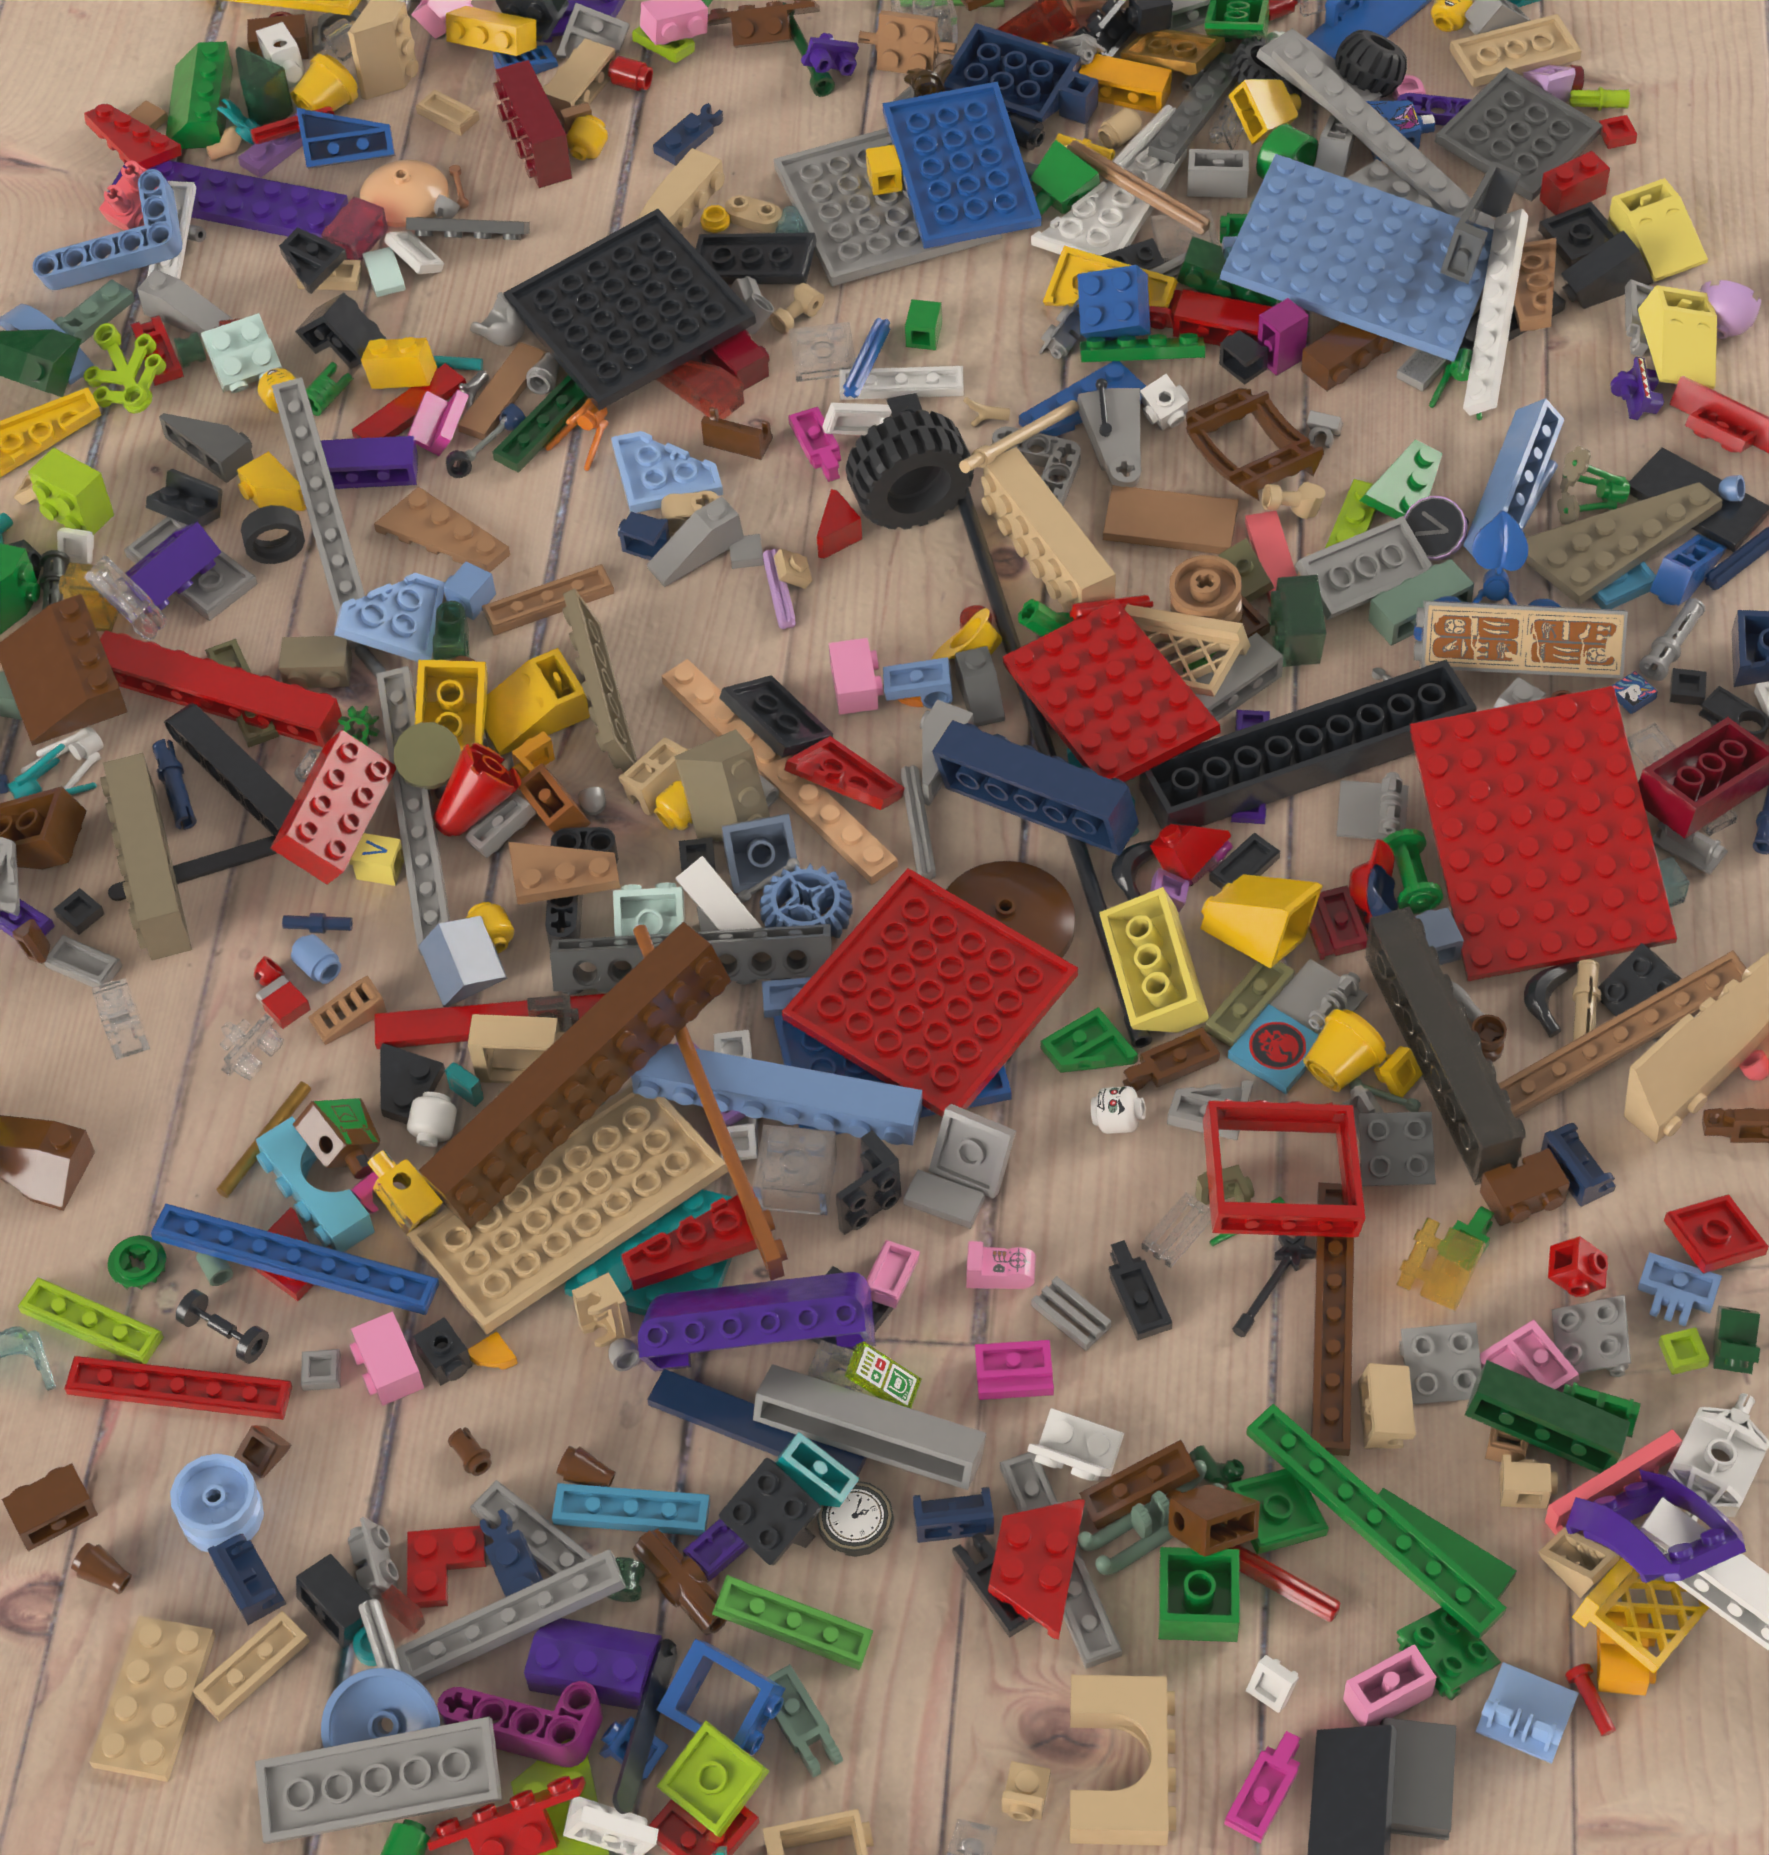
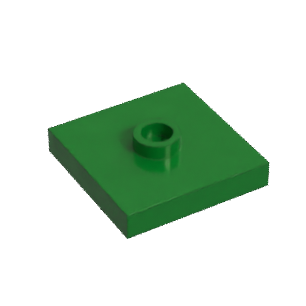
M1286 1469L1227 1484L1226 1490L1260 1501L1258 1538L1250 1540L1257 1555L1327 1536L1329 1527L1310 1490Z

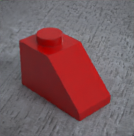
M1170 824L1160 831L1159 836L1150 847L1163 870L1183 879L1191 880L1232 835L1229 830Z

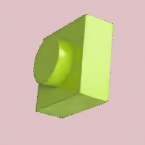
M1696 1327L1660 1336L1658 1343L1671 1375L1708 1367L1710 1359Z

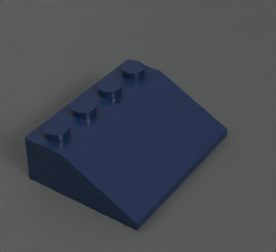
M975 23L950 64L953 65V70L947 77L944 85L945 91L998 81L1007 111L1044 122L1059 110V89L1072 71L1079 73L1081 59L1080 56Z

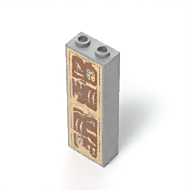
M1424 600L1423 608L1417 607L1416 627L1422 628L1421 641H1415L1414 660L1420 661V668L1447 659L1453 670L1623 678L1628 611Z

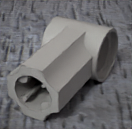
M747 276L742 279H736L731 288L755 314L756 323L746 330L750 334H756L772 314L774 307L761 295L756 280Z

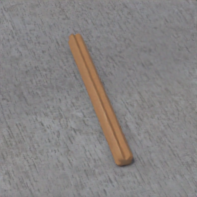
M1073 140L1068 144L1067 149L1099 172L1100 176L1199 235H1204L1210 229V219L1079 141Z

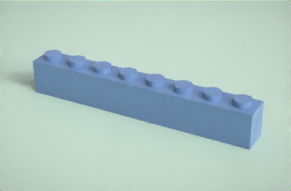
M668 1044L663 1046L648 1060L644 1068L631 1076L634 1094H639L648 1099L665 1097L667 1100L675 1101L681 1105L693 1104L703 1106L679 1045ZM696 1049L721 1112L734 1110L751 1118L762 1117L778 1120L787 1125L800 1124L815 1127L825 1132L832 1130L848 1133L857 1138H861L873 1130L881 1140H885L890 1144H907L912 1146L914 1144L922 1113V1090Z

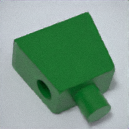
M1057 140L1052 143L1030 179L1032 190L1037 194L1035 199L1041 216L1051 206L1061 214L1068 213L1074 203L1101 184L1099 172Z

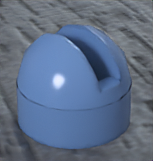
M1731 475L1720 482L1718 491L1724 500H1743L1745 481L1742 475Z

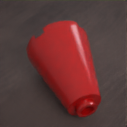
M469 743L466 744L460 753L433 816L438 831L448 837L452 835L461 836L515 793L521 786V778L513 766L508 771L501 764L505 759L484 745L473 743L469 747Z

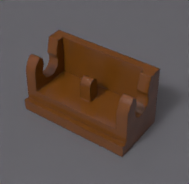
M710 407V417L704 416L701 421L703 445L762 460L773 439L770 422L762 421V429L720 419L718 409Z

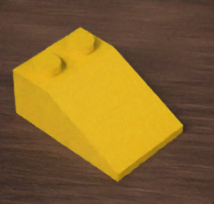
M418 660L415 725L421 722H433L447 727L456 736L461 751L468 743L469 747L473 743L483 745L488 684L486 662Z

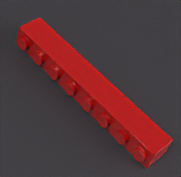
M105 630L100 638L119 687L183 706L193 702L203 712L236 722V718L242 714L246 724L261 729L268 728L272 721L279 735L322 748L332 738L340 724L338 720L342 713L337 699L328 693H316L306 690L297 684L289 685L276 681L267 675L259 676L249 673L240 667L232 668L218 664L210 658L202 659L191 656L182 650H171L161 647L152 641L144 642L137 640L125 633L117 634ZM245 711L252 712L257 715L253 718H249L245 715Z

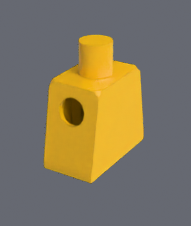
M1244 80L1228 95L1251 144H1256L1266 139L1273 129L1279 125L1291 124L1298 117L1297 111L1301 108L1299 95L1295 93L1289 94L1281 80Z

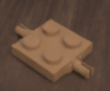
M881 10L877 32L872 33L860 30L858 36V43L875 45L877 51L876 70L906 74H908V70L917 68L934 71L936 58L939 53L955 56L957 50V43L940 41L937 32L938 17Z

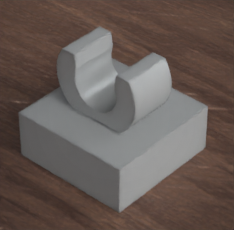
M1310 410L1307 420L1308 427L1311 429L1309 433L1310 444L1315 443V438L1318 434H1325L1327 436L1325 446L1330 448L1334 441L1333 435L1340 436L1343 427L1341 417Z

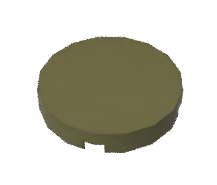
M421 722L408 727L399 736L394 746L393 760L399 776L409 785L425 789H436L448 783L460 756L461 749L456 736L447 727L433 722Z

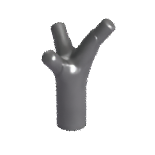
M480 370L468 383H461L459 385L460 391L469 395L466 402L467 411L472 406L477 391L489 380V375L483 370Z

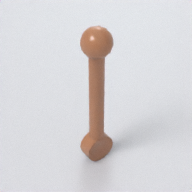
M452 165L449 167V172L455 180L459 197L457 204L460 205L461 209H465L468 207L469 201L464 197L460 180L461 167L459 165Z

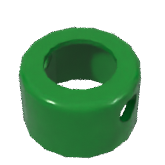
M1290 124L1279 125L1273 129L1261 146L1256 162L1257 175L1264 180L1275 154L1314 167L1319 145L1318 140L1303 131L1297 130Z

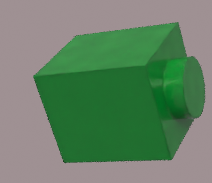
M911 299L905 323L906 347L936 350L942 327V302Z

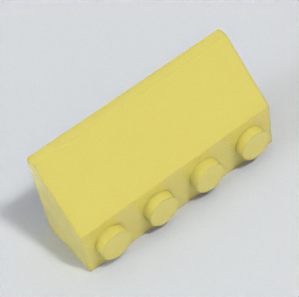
M1164 887L1099 912L1133 1030L1178 1033L1206 1022L1209 1019V1015L1178 911Z

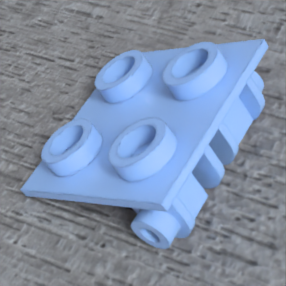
M1503 1662L1489 1698L1486 1700L1475 1732L1552 1764L1579 1693Z

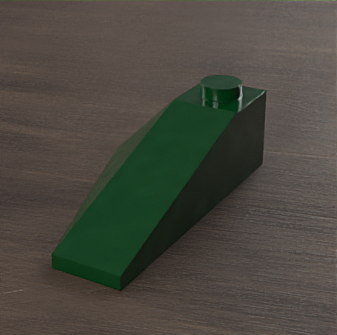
M54 329L0 331V376L63 397L82 339Z

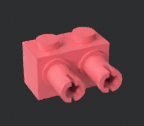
M127 161L124 164L127 169L122 167V177L116 185H110L107 188L110 193L104 192L105 200L99 207L101 213L110 223L124 231L144 225L138 179L147 170L135 161Z

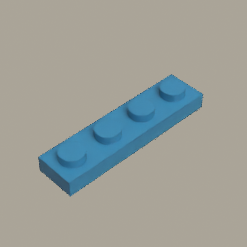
M558 1483L552 1521L553 1525L641 1532L659 1529L662 1533L700 1536L707 1529L710 1496L707 1494Z

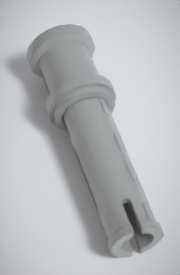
M1689 598L1664 636L1656 638L1652 643V650L1649 655L1641 659L1639 668L1647 678L1660 681L1668 675V667L1680 657V646L1688 634H1690L1700 616L1705 612V605L1700 600ZM1684 622L1685 625L1683 626V628L1681 629V631H1679L1678 629L1680 628V626H1681L1682 623ZM1657 664V668L1653 670V666Z

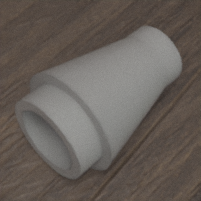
M547 352L527 372V386L536 394H546L555 387L560 364L550 352Z

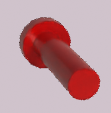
M1589 1663L1577 1665L1567 1671L1565 1677L1569 1684H1576L1601 1736L1609 1735L1616 1731V1728L1590 1678L1594 1671Z

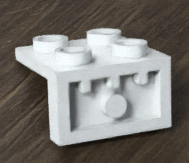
M1051 1408L1039 1444H1029L1027 1451L1036 1454L1034 1461L1055 1469H1062L1063 1465L1066 1464L1073 1467L1072 1475L1089 1481H1098L1100 1476H1111L1124 1433Z

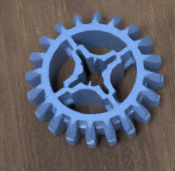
M811 863L807 869H801L796 864L793 872L783 868L781 877L772 876L771 885L764 886L763 896L760 899L761 921L765 924V928L830 924L831 937L835 938L841 937L842 929H848L849 918L853 914L852 895L847 890L845 881L839 880L836 871L827 874L824 865L820 869L814 870Z

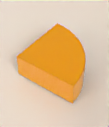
M497 1331L468 1349L471 1362L480 1367L507 1369L518 1364L516 1356Z

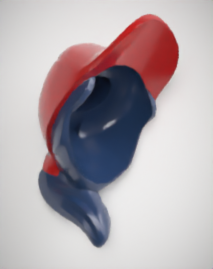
M1380 839L1376 840L1369 861L1351 870L1349 878L1350 895L1354 900L1355 906L1364 913L1365 927L1370 933L1385 935L1399 930L1411 931V925L1408 921L1395 916L1398 911V903L1394 896L1396 883L1392 877L1394 854L1390 846Z

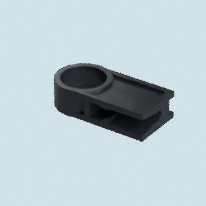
M1718 686L1700 706L1702 710L1698 715L1709 722L1714 720L1719 723L1727 717L1738 725L1743 721H1753L1759 724L1762 729L1748 732L1761 741L1766 736L1769 726L1767 715L1721 686Z

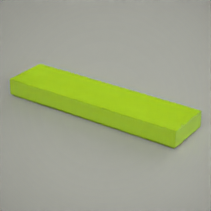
M37 1277L18 1305L21 1313L134 1363L147 1364L164 1338L162 1331L39 1277Z

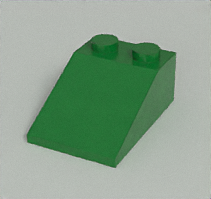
M1210 0L1204 25L1206 34L1224 37L1225 43L1231 42L1232 39L1245 40L1247 37L1251 39L1252 36L1257 37L1258 41L1261 38L1266 39L1269 22V0Z
M0 543L1 635L28 614L33 603L38 601L41 588L37 582L26 548Z

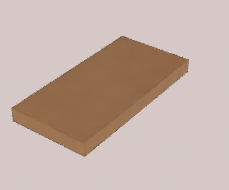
M1112 485L1103 529V540L1221 554L1232 546L1239 500Z

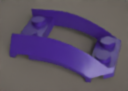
M1640 1469L1642 1482L1629 1484L1625 1487V1492L1619 1495L1600 1497L1593 1502L1575 1497L1566 1524L1568 1534H1574L1582 1530L1586 1539L1598 1542L1621 1556L1640 1574L1641 1581L1644 1583H1648L1661 1576H1664L1665 1582L1682 1581L1746 1552L1742 1532L1711 1503L1670 1477ZM1663 1497L1674 1506H1678L1695 1515L1711 1529L1701 1533V1538L1696 1541L1671 1546L1668 1548V1553L1664 1555L1630 1521L1650 1513Z

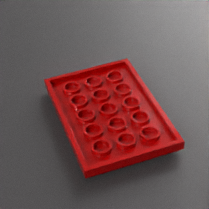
M1117 600L1002 656L1005 668L1082 766L1090 768L1098 775L1108 779L1116 778L1126 782L1221 733L1219 722Z

